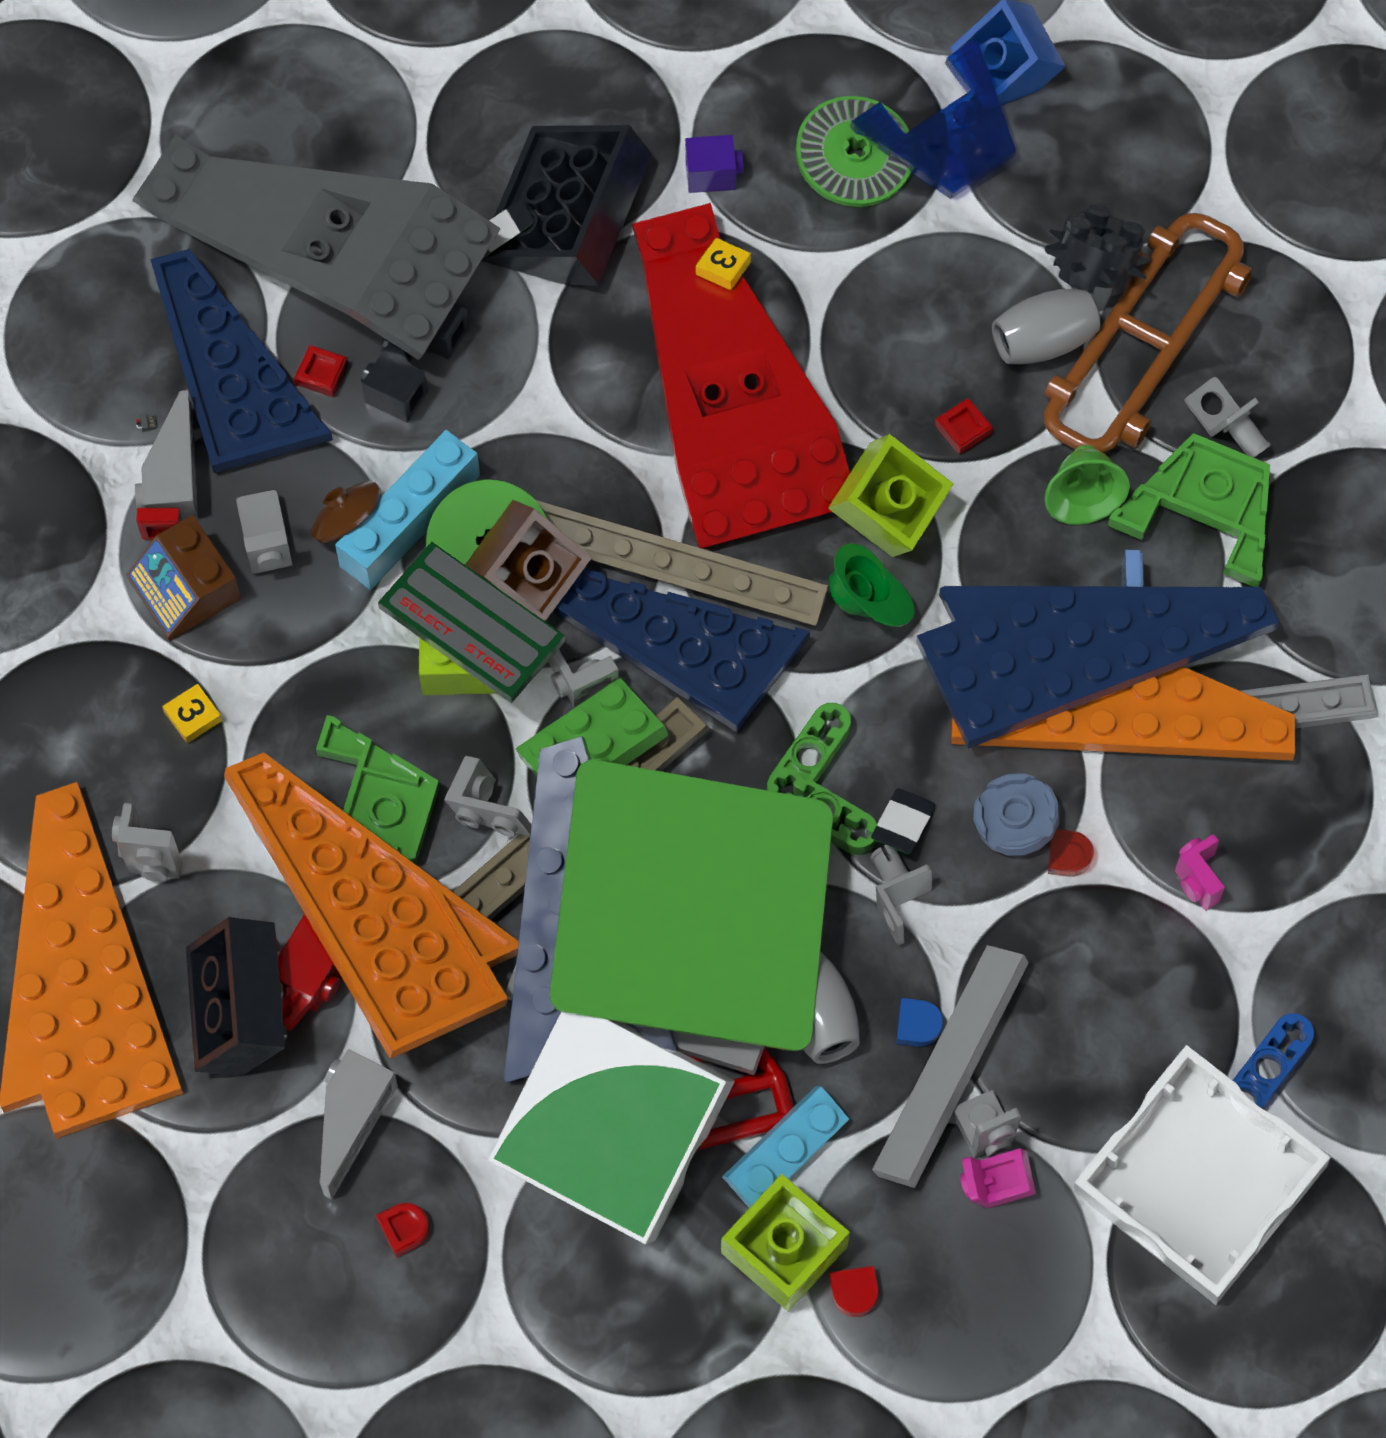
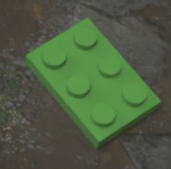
M619 677L519 745L516 750L520 759L537 777L540 749L580 736L586 740L591 760L627 765L669 735L664 724Z

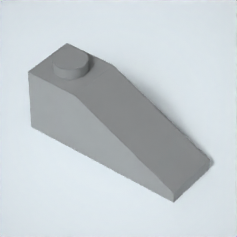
M188 390L179 392L141 467L142 483L135 484L137 508H179L182 520L191 515L198 519L194 416Z
M350 1049L347 1050L342 1060L335 1059L325 1076L327 1085L320 1185L324 1196L330 1199L335 1195L398 1087L395 1072Z

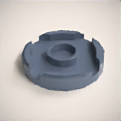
M1026 773L1007 774L992 780L985 787L986 790L981 794L980 798L978 796L974 803L973 820L981 840L993 851L1007 856L1027 855L1040 850L1053 838L1059 826L1060 808L1052 788L1046 783L1044 784L1036 780L1035 776Z

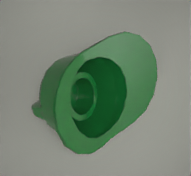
M853 543L840 547L835 553V570L828 578L830 594L835 603L848 614L872 617L875 621L887 626L900 627L908 624L914 616V604L904 586L869 549Z

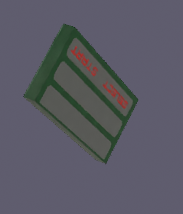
M432 541L378 601L380 610L510 703L515 701L565 642L564 634Z

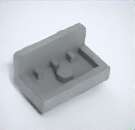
M124 803L122 815L115 816L113 821L112 841L117 842L118 857L123 858L128 873L140 874L147 880L157 882L166 881L167 877L180 879L182 860L172 831L142 828L134 804Z

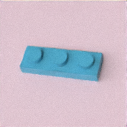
M815 1086L722 1178L750 1208L781 1174L789 1179L849 1118L822 1086Z

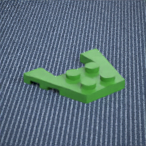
M1193 433L1159 466L1158 471L1145 484H1141L1132 493L1131 498L1121 508L1118 507L1111 514L1108 526L1142 540L1158 506L1168 508L1237 537L1238 540L1223 574L1250 586L1259 587L1263 575L1262 562L1265 546V519L1268 503L1270 464Z
M327 715L316 747L317 756L357 765L343 811L416 865L439 792V780L396 754H389L373 744L370 738L360 732L358 734L343 726L342 722L337 718Z

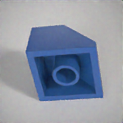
M1001 0L950 47L982 108L985 110L996 108L1038 92L1066 67L1033 6L1015 0Z

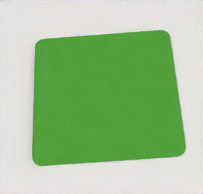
M587 760L582 763L576 773L549 992L552 1005L558 1011L568 1014L789 1051L804 1049L811 1041L833 821L830 807L825 802L817 799L606 761Z

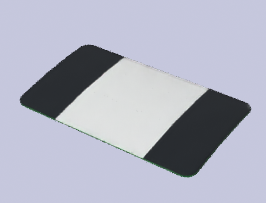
M522 200L517 201L490 220V222L501 229L484 257L534 223V219Z
M896 789L871 838L906 854H910L935 808V803L903 789Z

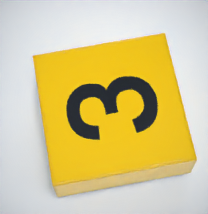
M715 238L695 266L696 275L732 290L751 263V253Z
M198 684L162 706L164 713L186 743L191 742L222 722L221 714Z

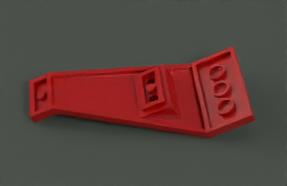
M711 203L633 223L632 228L643 266L675 467L697 547L705 548L832 512L828 507L850 474L836 422L743 275L732 290L696 275L695 266L715 238L720 239ZM748 374L755 375L758 380V384L753 390L748 389L744 384V379ZM710 384L715 385L719 391L718 397L713 401L709 400L705 395V389Z

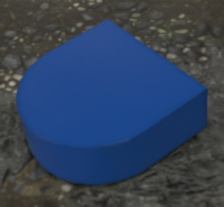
M901 998L896 1044L924 1047L934 1043L942 1031L943 1018L940 1010L928 1001Z

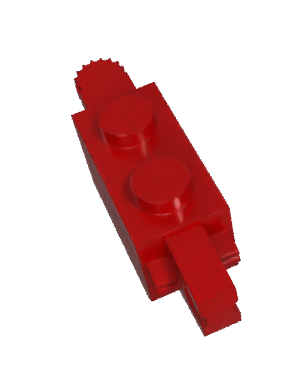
M305 914L286 942L278 958L279 977L283 984V1022L289 1031L294 1029L309 1009L317 1012L323 1001L329 1002L334 997L340 984V979L338 978L340 973Z

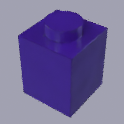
M733 135L685 138L688 193L736 190V174H743L742 150H734Z

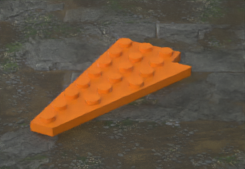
M1182 666L979 744V746L1293 761L1295 755V715ZM952 717L951 744L966 745Z
M263 752L225 768L224 777L390 1059L506 1006L508 997L490 968L517 956L519 944L517 939Z
M77 782L36 796L0 1090V1106L4 1113L43 1099L53 1133L57 1139L183 1094Z

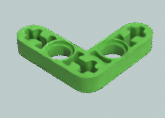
M826 703L816 709L772 772L767 782V791L779 792L777 785L785 787L788 783L793 784V793L796 796L805 797V793L808 792L810 795L806 798L821 800L829 804L834 810L831 843L853 855H863L870 852L877 842L871 838L877 826L875 819L868 813L817 784V781L847 739L851 726V716L843 705ZM834 717L838 718L839 728L832 727L826 735L825 742H823L820 736L824 731V720L831 721ZM804 748H813L819 752L821 759L816 765L805 766L798 761L796 757L798 752ZM841 815H847L845 817L846 826L840 824L839 831H835L834 829L838 826ZM860 826L866 828L865 836L867 839L861 836L856 841L851 839V830L849 828L853 830H858Z

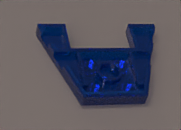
M976 39L948 56L945 61V65L965 89L966 94L907 133L901 130L881 102L853 119L850 124V128L855 133L863 134L875 142L879 150L888 156H895L909 166V170L950 199L1013 158L1016 153L981 48Z

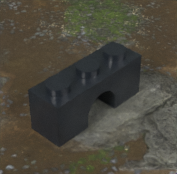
M456 303L453 305L424 353H434L447 360L450 359L469 330L466 308ZM385 339L381 355L375 363L370 362L362 374L361 384L366 403L408 423L428 392L426 373L410 364L414 358L413 356Z

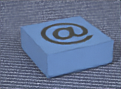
M1125 550L1121 567L1122 587H1143V562L1140 550Z

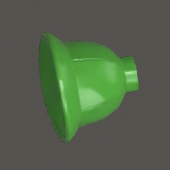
M1089 445L1079 446L1061 463L1058 473L1050 481L1045 494L1046 509L1054 519L1067 525H1083L1099 521L1112 514L1124 503L1130 488L1128 476L1124 469L1113 463L1104 453Z

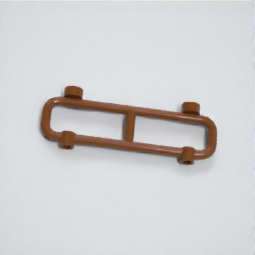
M1187 213L1178 217L1168 229L1159 225L1154 229L1147 244V247L1153 249L1149 255L1151 260L1140 268V271L1147 278L1140 279L1134 277L1131 286L1118 300L1101 325L1100 330L1094 335L1066 378L1064 379L1056 374L1049 382L1045 391V397L1049 398L1050 401L1044 412V424L1049 434L1073 449L1082 445H1089L1102 453L1113 449L1120 440L1135 449L1141 445L1149 431L1152 420L1139 414V411L1221 290L1223 289V291L1238 298L1244 292L1251 279L1253 269L1240 263L1244 254L1243 240L1238 232L1230 226L1201 213ZM1190 229H1199L1226 243L1228 252L1175 331L1169 336L1132 317L1129 313L1165 260L1173 255L1183 234ZM1120 328L1161 351L1105 434L1096 439L1088 438L1064 425L1060 420V415L1063 409L1072 403L1079 386Z

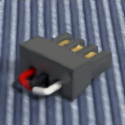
M140 414V419L136 420V427L138 429L142 428V432L156 429L155 415Z

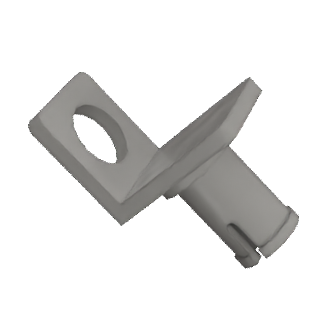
M1213 377L1185 398V403L1211 437L1221 430L1224 433L1228 431L1243 452L1253 458L1271 445L1248 417L1251 414L1249 410L1259 403L1256 397L1240 408L1219 379ZM1214 393L1221 399L1222 409L1219 414L1210 415L1203 410L1201 399L1204 394Z
M884 845L888 853L887 856L884 855L880 847L872 853L870 858L885 882L876 886L877 909L899 946L904 943V927L895 907L932 890V871L928 865H924L908 872L897 853V849Z

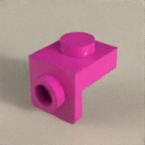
M1214 834L1203 841L1200 837H1197L1183 846L1179 851L1180 856L1175 872L1181 879V887L1186 896L1192 902L1198 901L1205 911L1220 902L1225 888L1205 862L1215 855L1219 840Z
M1021 1148L983 1160H978L972 1156L962 1159L964 1173H961L960 1177L962 1189L967 1198L988 1209L1036 1194L1027 1151Z

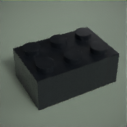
M227 917L186 947L195 1072L243 1076L285 1048L287 1028L283 1022V984L280 981L278 966L280 944L276 939L275 922Z

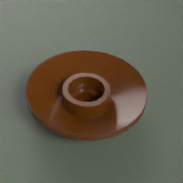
M366 481L350 486L345 490L343 487H337L329 492L323 499L325 506L321 509L312 525L311 535L320 543L334 541L360 525L379 503L382 494L379 485L373 481Z

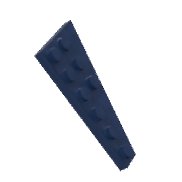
M190 249L150 259L213 473L333 440L331 431L324 422L321 423L311 410V405L288 380L287 374L253 330H250L240 318L239 312L217 288L216 282Z
M586 568L582 570L552 611L735 732L740 729L810 637V631L797 627H795V630L774 625L772 620L758 617L757 620L732 613L731 609L672 592H668L666 595L646 589V585L633 581L630 584L606 578L604 573Z

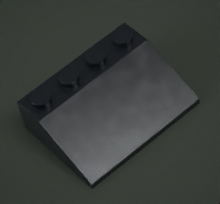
M631 125L532 126L494 217L517 201L522 200L534 219V223L482 258L481 261L564 285H599L652 155Z

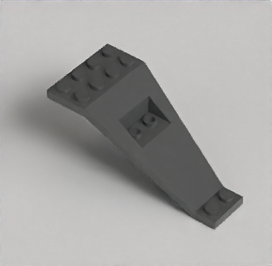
M176 134L132 200L167 224L351 316L418 360L426 351L501 229L432 183L211 157ZM330 216H338L342 224H334L330 220ZM310 247H318L321 250L322 255H314L310 251Z

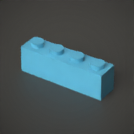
M445 430L382 495L372 513L335 544L339 566L369 590H372L427 532L430 519L441 501L455 489L474 482L480 476L477 452Z

